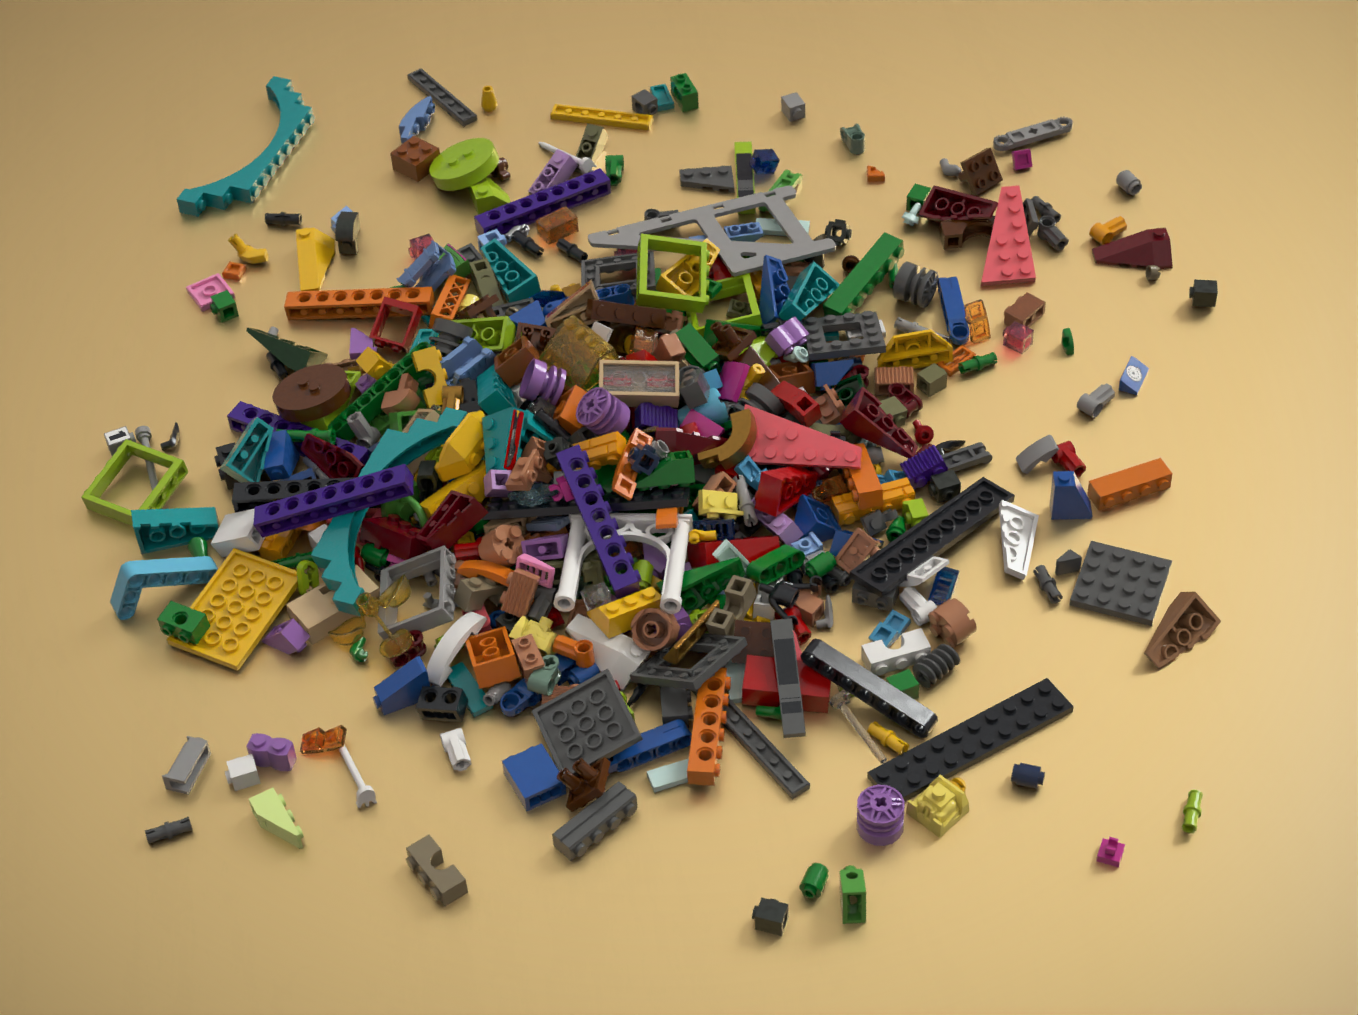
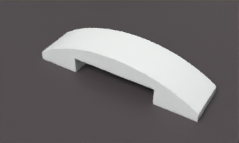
M470 611L459 618L448 629L436 646L426 670L429 683L439 687L443 685L452 672V669L449 667L450 663L470 634L476 635L479 633L488 620L485 616Z

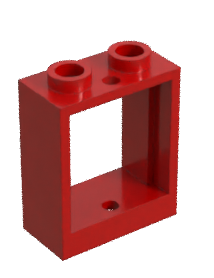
M384 296L369 338L373 339L374 346L384 348L385 346L391 348L396 353H408L423 313L417 305ZM390 311L412 317L402 343L381 338Z

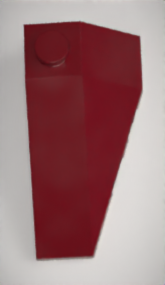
M934 185L918 215L935 221L991 219L998 206V202Z
M1166 227L1147 229L1092 248V254L1097 264L1118 266L1122 263L1130 264L1132 268H1137V265H1155L1160 269L1173 267L1171 242Z
M656 427L654 441L662 440L665 442L669 452L689 450L693 457L694 465L701 464L697 453L717 448L728 439L713 435L707 438L700 436V433L695 431L692 434L684 433L683 429Z
M310 433L306 434L300 450L330 479L354 478L360 475L364 465L352 453Z

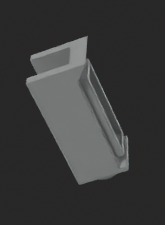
M186 737L188 742H185L169 772L162 776L166 789L184 794L190 793L211 755L208 742L200 737Z

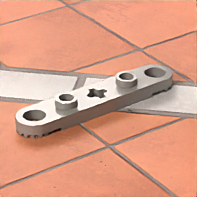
M1063 116V118L1051 119L1010 131L1005 135L996 136L993 140V147L998 151H1006L1060 135L1072 130L1073 121L1071 118L1068 119V117L1065 118Z

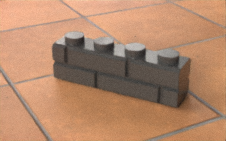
M620 781L617 782L600 798L594 800L552 834L554 847L570 861L577 856L581 857L590 845L599 843L606 832L610 829H616L621 820L626 816H632L638 808L636 795Z

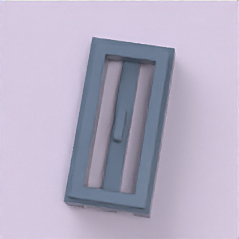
M538 516L531 523L525 525L527 531H558L568 525L570 520L568 516Z

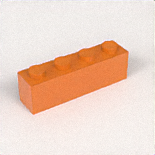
M854 444L862 448L861 469L842 468L843 476L847 479L849 491L852 490L853 502H857L859 510L883 506V489L865 444Z
M1158 458L1090 480L1087 495L1098 511L1170 488L1173 473L1164 461Z

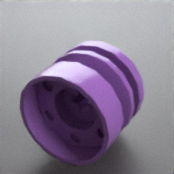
M533 358L523 376L519 396L533 402L539 395L538 403L540 405L546 403V406L552 409L563 392L566 370L562 368L557 370V367L553 365L547 372V363Z
M596 387L589 390L579 401L576 409V418L579 423L598 436L616 431L621 434L629 422L630 409L625 403L604 388Z
M888 785L870 786L861 792L857 799V831L865 842L875 846H886L893 844L901 837L904 827L905 801L900 792Z

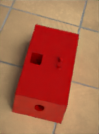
M747 655L742 686V705L780 706L774 657ZM797 660L803 711L828 714L831 681L804 664L802 660Z

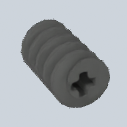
M940 644L937 649L931 651V653L913 666V675L921 686L930 688L931 684H935L937 679L940 680L943 674L946 675L949 670H952L955 665L960 663V657L949 645Z

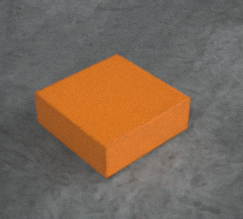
M229 262L222 272L223 278L240 281L247 270L246 264Z

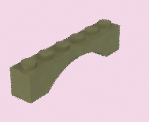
M895 396L880 401L882 403L880 407L886 414L890 413L894 417L892 420L897 427L905 424L908 410ZM814 423L809 427L827 435H830L831 431H840V436H845L848 443H854L862 439L845 429L842 424Z

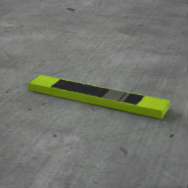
M752 141L734 142L737 198L755 194ZM756 208L740 211L738 214H755Z

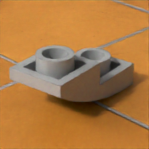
M1047 435L1031 444L1015 459L1022 472L1028 474L1040 461L1047 462L1059 448L1053 437Z

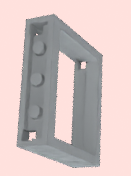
M445 545L381 570L378 634L386 643L399 638L411 630L424 632L454 620L456 557ZM440 568L439 607L397 623L399 583Z

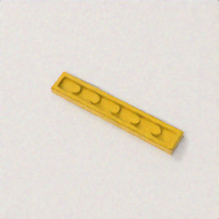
M555 104L550 114L551 119L640 130H650L653 122V115Z

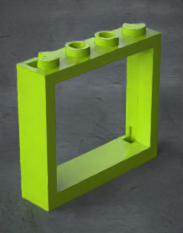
M641 234L637 247L636 305L703 313L705 305L709 303V295H706V291L709 289V280H706V276L709 275L707 261L710 255V251L707 250V242ZM648 249L699 256V297L647 290Z
M747 273L716 281L722 283V290L713 299L709 298V302L747 293L752 314L726 321L761 326V315L750 274ZM697 292L694 296L699 297V292ZM686 311L688 323H691L698 333L704 337L705 326L699 327L696 312Z
M125 439L121 446L117 448L112 458L107 461L102 471L95 477L89 488L84 491L81 498L87 509L133 526L131 510L100 499L129 458L134 455L169 468L138 510L162 509L188 474V469L182 459Z

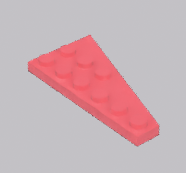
M1019 185L1001 187L981 286L1036 281Z
M745 404L744 410L749 408L756 421V440L748 454L755 464L861 469V447Z

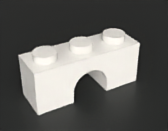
M922 628L902 633L901 648L899 649L887 648L882 639L862 645L861 659L867 670L875 675H884L885 673L898 669L901 670L919 663L921 659L931 653V645Z

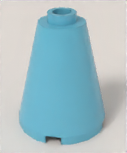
M714 387L710 389L708 402L693 408L718 425L728 421L726 405L724 402H720L718 397L721 394ZM687 404L678 409V428L691 410Z

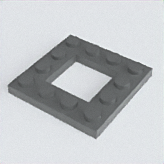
M648 251L647 290L656 291L654 251ZM637 253L581 260V287L591 279L595 290L619 284H628L632 295H636L637 279L601 284V273H613L620 270L630 271L636 268L637 278Z
M864 311L857 314L845 313L839 316L827 315L820 318L808 317L802 319V325L809 332L806 338L808 340L806 347L809 361L886 352V345L876 312ZM861 330L863 339L854 338L850 341L835 340L831 343H826L824 332Z
M704 633L689 651L708 654L691 669L669 667L672 663L663 660V657L678 642L675 641L669 648L656 652L631 673L630 678L633 683H641L643 685L650 684L659 687L667 686L697 690L706 680L713 677L721 667L727 665L728 661L738 655L748 644L745 637Z

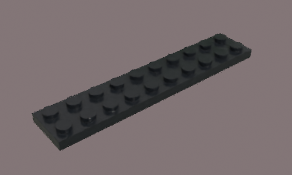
M982 477L851 570L850 578L882 598L907 579V574L933 556L938 557L999 512L1001 500L1008 503L1014 502L1015 495Z
M678 485L670 489L653 487L652 490L639 491L635 488L630 501L612 490L610 493H604L602 499L603 501H608L612 512L688 507L690 487H680ZM558 493L551 494L550 497H542V495H532L530 498L513 496L506 500H502L501 497H495L487 501L484 508L489 513L483 517V520L580 514L574 499L566 502L562 497L561 500L554 501L552 497ZM592 501L588 505H593L596 502Z
M1046 678L867 772V778L873 785H888L895 788L901 793L904 801H907L922 793L939 775L946 779L1072 713L1074 706Z

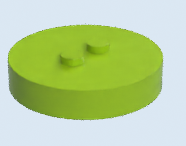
M468 139L454 144L441 152L431 163L429 172L437 188L445 191L460 190L472 186L487 177L498 165L499 155L489 139Z

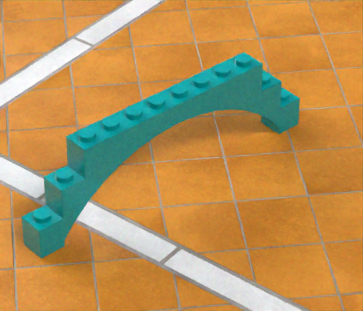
M273 76L266 85L268 99L273 100L280 111L279 127L268 147L251 163L230 176L192 189L185 188L176 199L180 213L199 217L206 206L226 210L233 199L252 204L256 197L259 196L260 192L267 186L269 180L275 175L278 168L283 164L287 156L291 154L293 148L315 121L312 107L304 106L302 93L294 92L290 79Z
M446 407L439 416L438 422L416 418L408 433L387 429L358 477L402 464L407 466L428 451L445 444L446 440L468 414L467 411ZM369 508L332 518V521L323 532L320 541L314 547L311 554L317 567L325 569L321 578L328 589L335 591L332 600L338 610L356 616H361L370 600L364 589L359 587L354 563L357 535Z

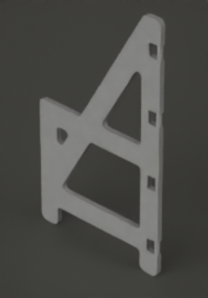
M784 186L763 193L759 192L588 235V242L592 247L637 250L641 234H651L696 223L706 238L720 249L718 256L732 276L762 270L765 255L780 259L782 264L836 250V244L830 238L818 241L812 240L786 205L785 200L793 199L797 196L796 190L792 186ZM765 206L792 244L731 241L716 220V217ZM678 238V239L693 240V241H700V242H703V241L705 240V239ZM742 256H754L750 258H742Z

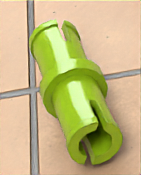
M1194 789L1188 792L1187 805L1183 809L1185 816L1182 830L1186 833L1191 834L1197 831L1198 818H1200L1202 813L1200 806L1203 794L1199 790Z

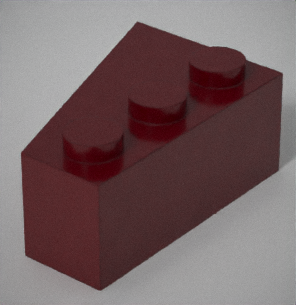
M451 490L415 536V539L427 551L443 545L449 549L489 512L475 497Z
M389 514L387 517L365 518L362 521L360 542L364 544L372 542L374 543V548L381 549L382 546L389 549V554L404 560L427 552L415 539V536L421 529L415 528L410 522L403 520L397 514Z

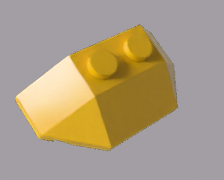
M931 329L894 335L886 345V352L880 353L877 357V368L912 366L915 369L927 367L940 361H944V363L953 362V347Z
M478 410L468 413L446 440L439 456V462H436L434 467L441 481L445 482L471 473L485 455L482 417H485L483 411Z

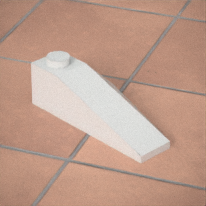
M577 614L565 629L572 639L576 641L585 639L592 642L596 665L601 672L606 669L611 672L613 679L618 681L620 691L622 692L631 682L630 674L647 661L651 652L641 649L631 637L624 634L608 638L591 619Z

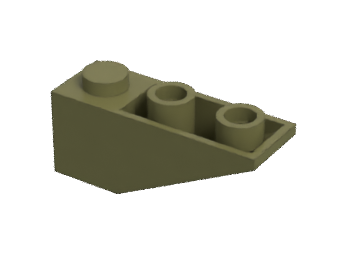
M587 123L576 157L580 159L584 157L590 158L595 164L603 152L608 138L604 127ZM579 165L574 170V172L582 173V171L579 168Z
M487 258L470 262L471 279L480 298L487 294L490 297L496 294L500 300L492 304L493 307L503 305L504 303L493 270Z

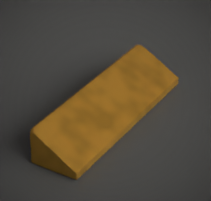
M716 600L663 657V660L676 665L708 630L706 622L714 608H720L719 600Z

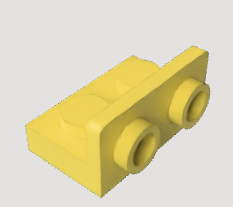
M703 489L698 491L699 515L707 516V519L723 517L724 521H736L737 517L744 515V511H738L737 493Z

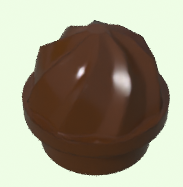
M854 255L846 256L842 261V268L847 273H850L860 260Z

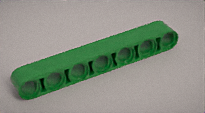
M421 342L332 420L328 425V430L333 428L335 429L336 437L350 441L355 436V433L348 425L347 418L360 411L367 422L370 423L383 411L381 405L385 392L398 390L402 374L409 373L415 380H418L427 372L420 371L416 373L411 353L431 347L429 343Z

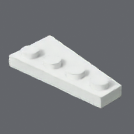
M1001 500L999 503L1004 572L1024 580L1028 572L1039 515Z

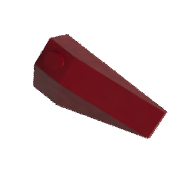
M862 386L843 411L839 423L856 436L908 459L914 457L918 445L903 428H898L892 420L894 417L890 413L886 414L880 407L882 403Z

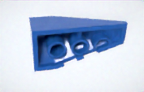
M765 255L763 259L759 311L762 324L773 323L778 319L783 321L778 315L791 291L787 284L788 277L781 260Z

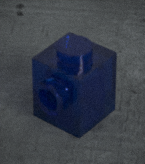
M773 149L754 150L749 164L756 175L774 174L780 160Z

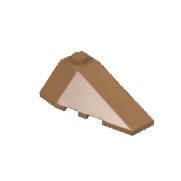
M1196 591L1180 592L1165 612L1144 654L1156 668H1161L1178 657L1186 649L1194 647V644L1200 640L1208 638L1220 624L1221 620Z

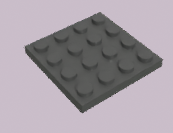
M1091 541L1069 605L1152 626L1172 566V560Z
M608 669L532 710L559 772L567 768L573 775L578 776L580 774L574 771L572 767L580 758L584 759L591 766L603 757L609 759L643 740Z

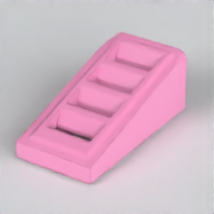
M525 553L517 557L515 570L520 568L533 573V568H535V575L538 576L539 571L542 570L538 585L549 589L553 587L555 568ZM546 572H548L547 580L545 579Z

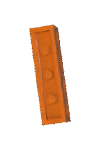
M449 275L431 312L429 329L433 328L436 317L454 320L471 284V279ZM456 282H457V283H461V284H465V285L458 286V285L456 284ZM457 292L459 295L453 296V293Z

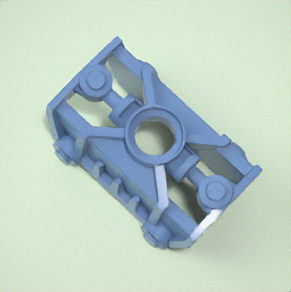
M432 240V243L423 249V253L409 268H405V272L399 278L397 277V281L405 287H413L420 278L419 283L415 287H432L434 292L449 275H453L456 272L453 256ZM444 252L445 255L440 260H438L439 256L442 255Z
M467 336L463 339L461 345L446 357H442V361H440L442 369H446L448 379L453 377L448 382L446 381L447 386H456V384L460 383L459 380L471 377V380L476 379L494 364V357L497 355L489 348H483L474 338Z

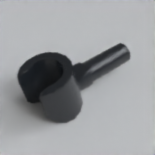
M366 563L365 568L373 571L375 579L380 582L381 570L385 569V567L380 566L377 568Z

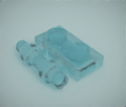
M533 483L530 491H513L508 493V498L511 501L518 500L520 505L533 507L553 500L552 497L558 494V490L550 491L548 487L552 484Z

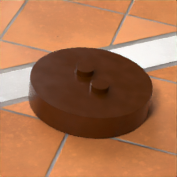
M318 364L300 369L287 376L277 385L272 398L281 418L290 422H308L325 417L339 409L348 400L351 394V385L346 372L341 367L333 364Z

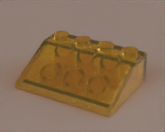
M575 315L570 316L557 327L539 357L540 361L547 363V372L553 365L557 367V370L559 368L566 370L564 385L566 391L577 385L586 392L599 383V360H620L615 349Z

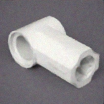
M906 587L900 594L899 599L911 611L912 618L918 626L930 621L928 614L937 608L933 601H927L915 587Z
M462 728L441 733V742L445 753H448L453 770H458L459 772L466 770L471 765V759L466 748Z

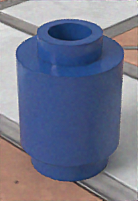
M595 662L589 668L576 666L568 671L567 681L570 685L581 684L599 674V668Z

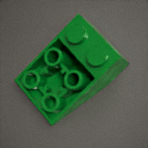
M689 450L667 453V457L659 461L657 468L652 471L650 476L644 472L637 474L635 483H637L636 488L639 491H645L654 486H658L659 489L669 488L670 485L678 484L680 487L690 486V483L695 482L693 457Z

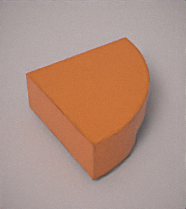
M867 166V182H885L884 172H880L874 166Z

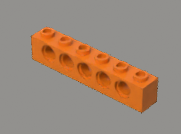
M721 667L713 677L706 680L698 689L687 768L688 784L715 786V778L720 777V764H717V761L722 759L723 747L719 745L720 741L724 742L725 728H722V724H726L727 711H724V707H728L729 694H726V690H730L731 677H727V668Z

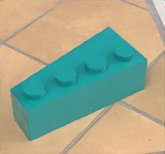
M494 238L480 247L483 258H487L497 285L508 303L531 298L541 291L537 275L497 239Z
M813 261L799 274L778 316L782 320L796 317L798 321H801L831 295L840 284Z
M494 364L477 377L478 405L488 415L512 406L518 408L511 387L495 371Z
M215 507L131 510L133 529L141 554L188 545V542L194 537H203L206 541L212 540L220 526Z

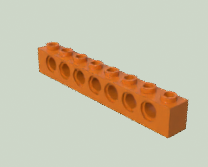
M432 287L287 292L284 308L288 320L377 317L385 296L419 306L423 316L431 315L435 304V297ZM390 311L388 317L407 315Z

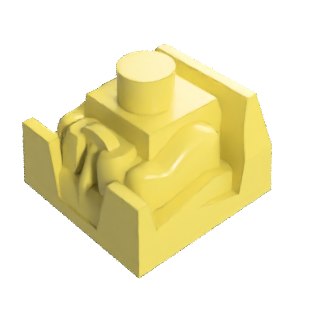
M522 616L509 634L512 640L532 634L542 657L556 654L553 652L552 646L557 634L550 629L553 621L542 616L538 623L533 620L529 621L525 616Z
M939 775L913 801H908L906 813L941 838L969 812V802L964 791L942 775Z

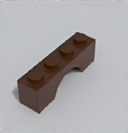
M992 216L991 219L940 222V238L944 250L962 248L963 243L971 237L985 236L991 238L995 216Z
M588 298L585 317L593 320L664 329L666 310L657 307L629 305Z

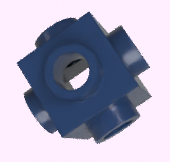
M640 443L636 447L634 446L628 455V461L632 465L631 469L639 474L644 472L650 476L652 471L657 468L660 457L655 453L656 449L647 443L645 446Z

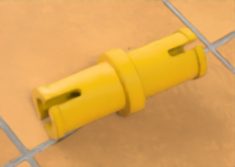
M876 721L869 725L867 732L880 740L884 747H890L899 755L909 750V744L898 738L894 731L885 729Z

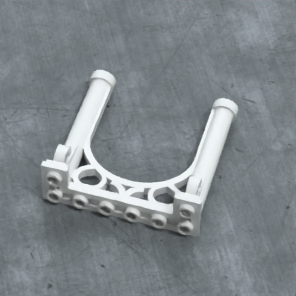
M609 513L611 519H616L619 529L616 531L619 536L623 535L625 541L649 544L659 549L665 555L667 562L660 608L668 614L678 613L682 605L681 589L685 560L687 558L688 533L693 530L692 514H678L679 523L677 528L656 529V513ZM569 514L570 532L559 588L554 598L555 608L563 612L571 611L575 607L582 563L585 557L595 549L581 514ZM599 518V519L596 520V522H601V521H603L604 519H603V518ZM666 533V535L655 537L652 534ZM607 535L603 539H609L611 536ZM671 541V547L669 548L666 544Z

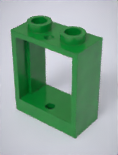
M688 323L676 332L686 351L684 358L691 365L698 366L705 372L717 369L718 374L720 373L719 355L691 323Z

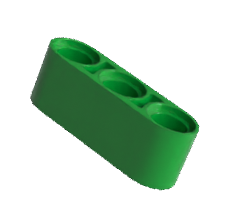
M787 544L749 563L746 575L760 584H769L802 566L805 555L801 550Z

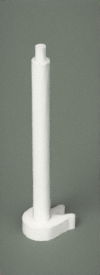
M545 142L538 143L542 148L552 153H555L558 149ZM569 154L579 165L583 175L588 173V171H593L591 168L597 166L590 158L584 157L580 159Z
M336 734L334 736L335 743L358 787L356 793L357 807L361 808L363 803L368 807L369 801H372L374 804L377 803L373 788L365 785L342 738Z

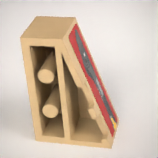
M592 279L545 316L547 327L556 328L555 337L568 333L575 328L579 329L592 324L594 321H600L585 317L587 299L599 300Z

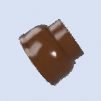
M503 157L499 158L498 165L490 174L493 177H499L501 181L509 179L511 175L507 172V160Z

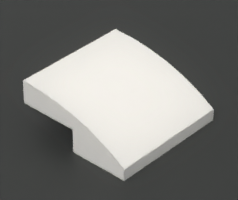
M933 556L907 574V579L899 584V586L912 587L923 583L947 566L949 560Z

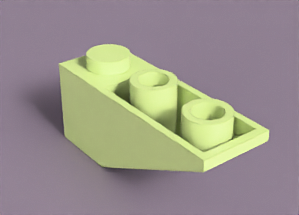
M270 788L249 798L252 812L261 828L299 849L303 848L301 838L304 837L299 825H294L295 819L291 810L286 811V803L282 794L277 795L274 788Z

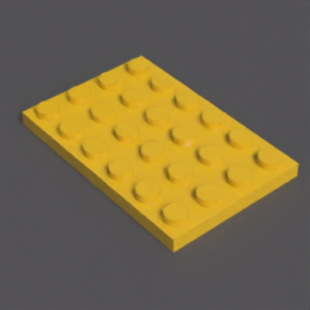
M233 548L190 607L206 614L210 624L207 632L197 645L190 642L185 643L172 635L166 639L168 644L239 671L297 589V571Z

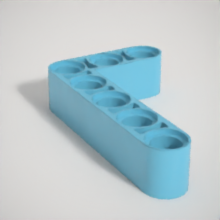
M210 556L125 562L119 569L110 604L119 619L127 620L136 611L142 588L206 584L216 573L218 567Z

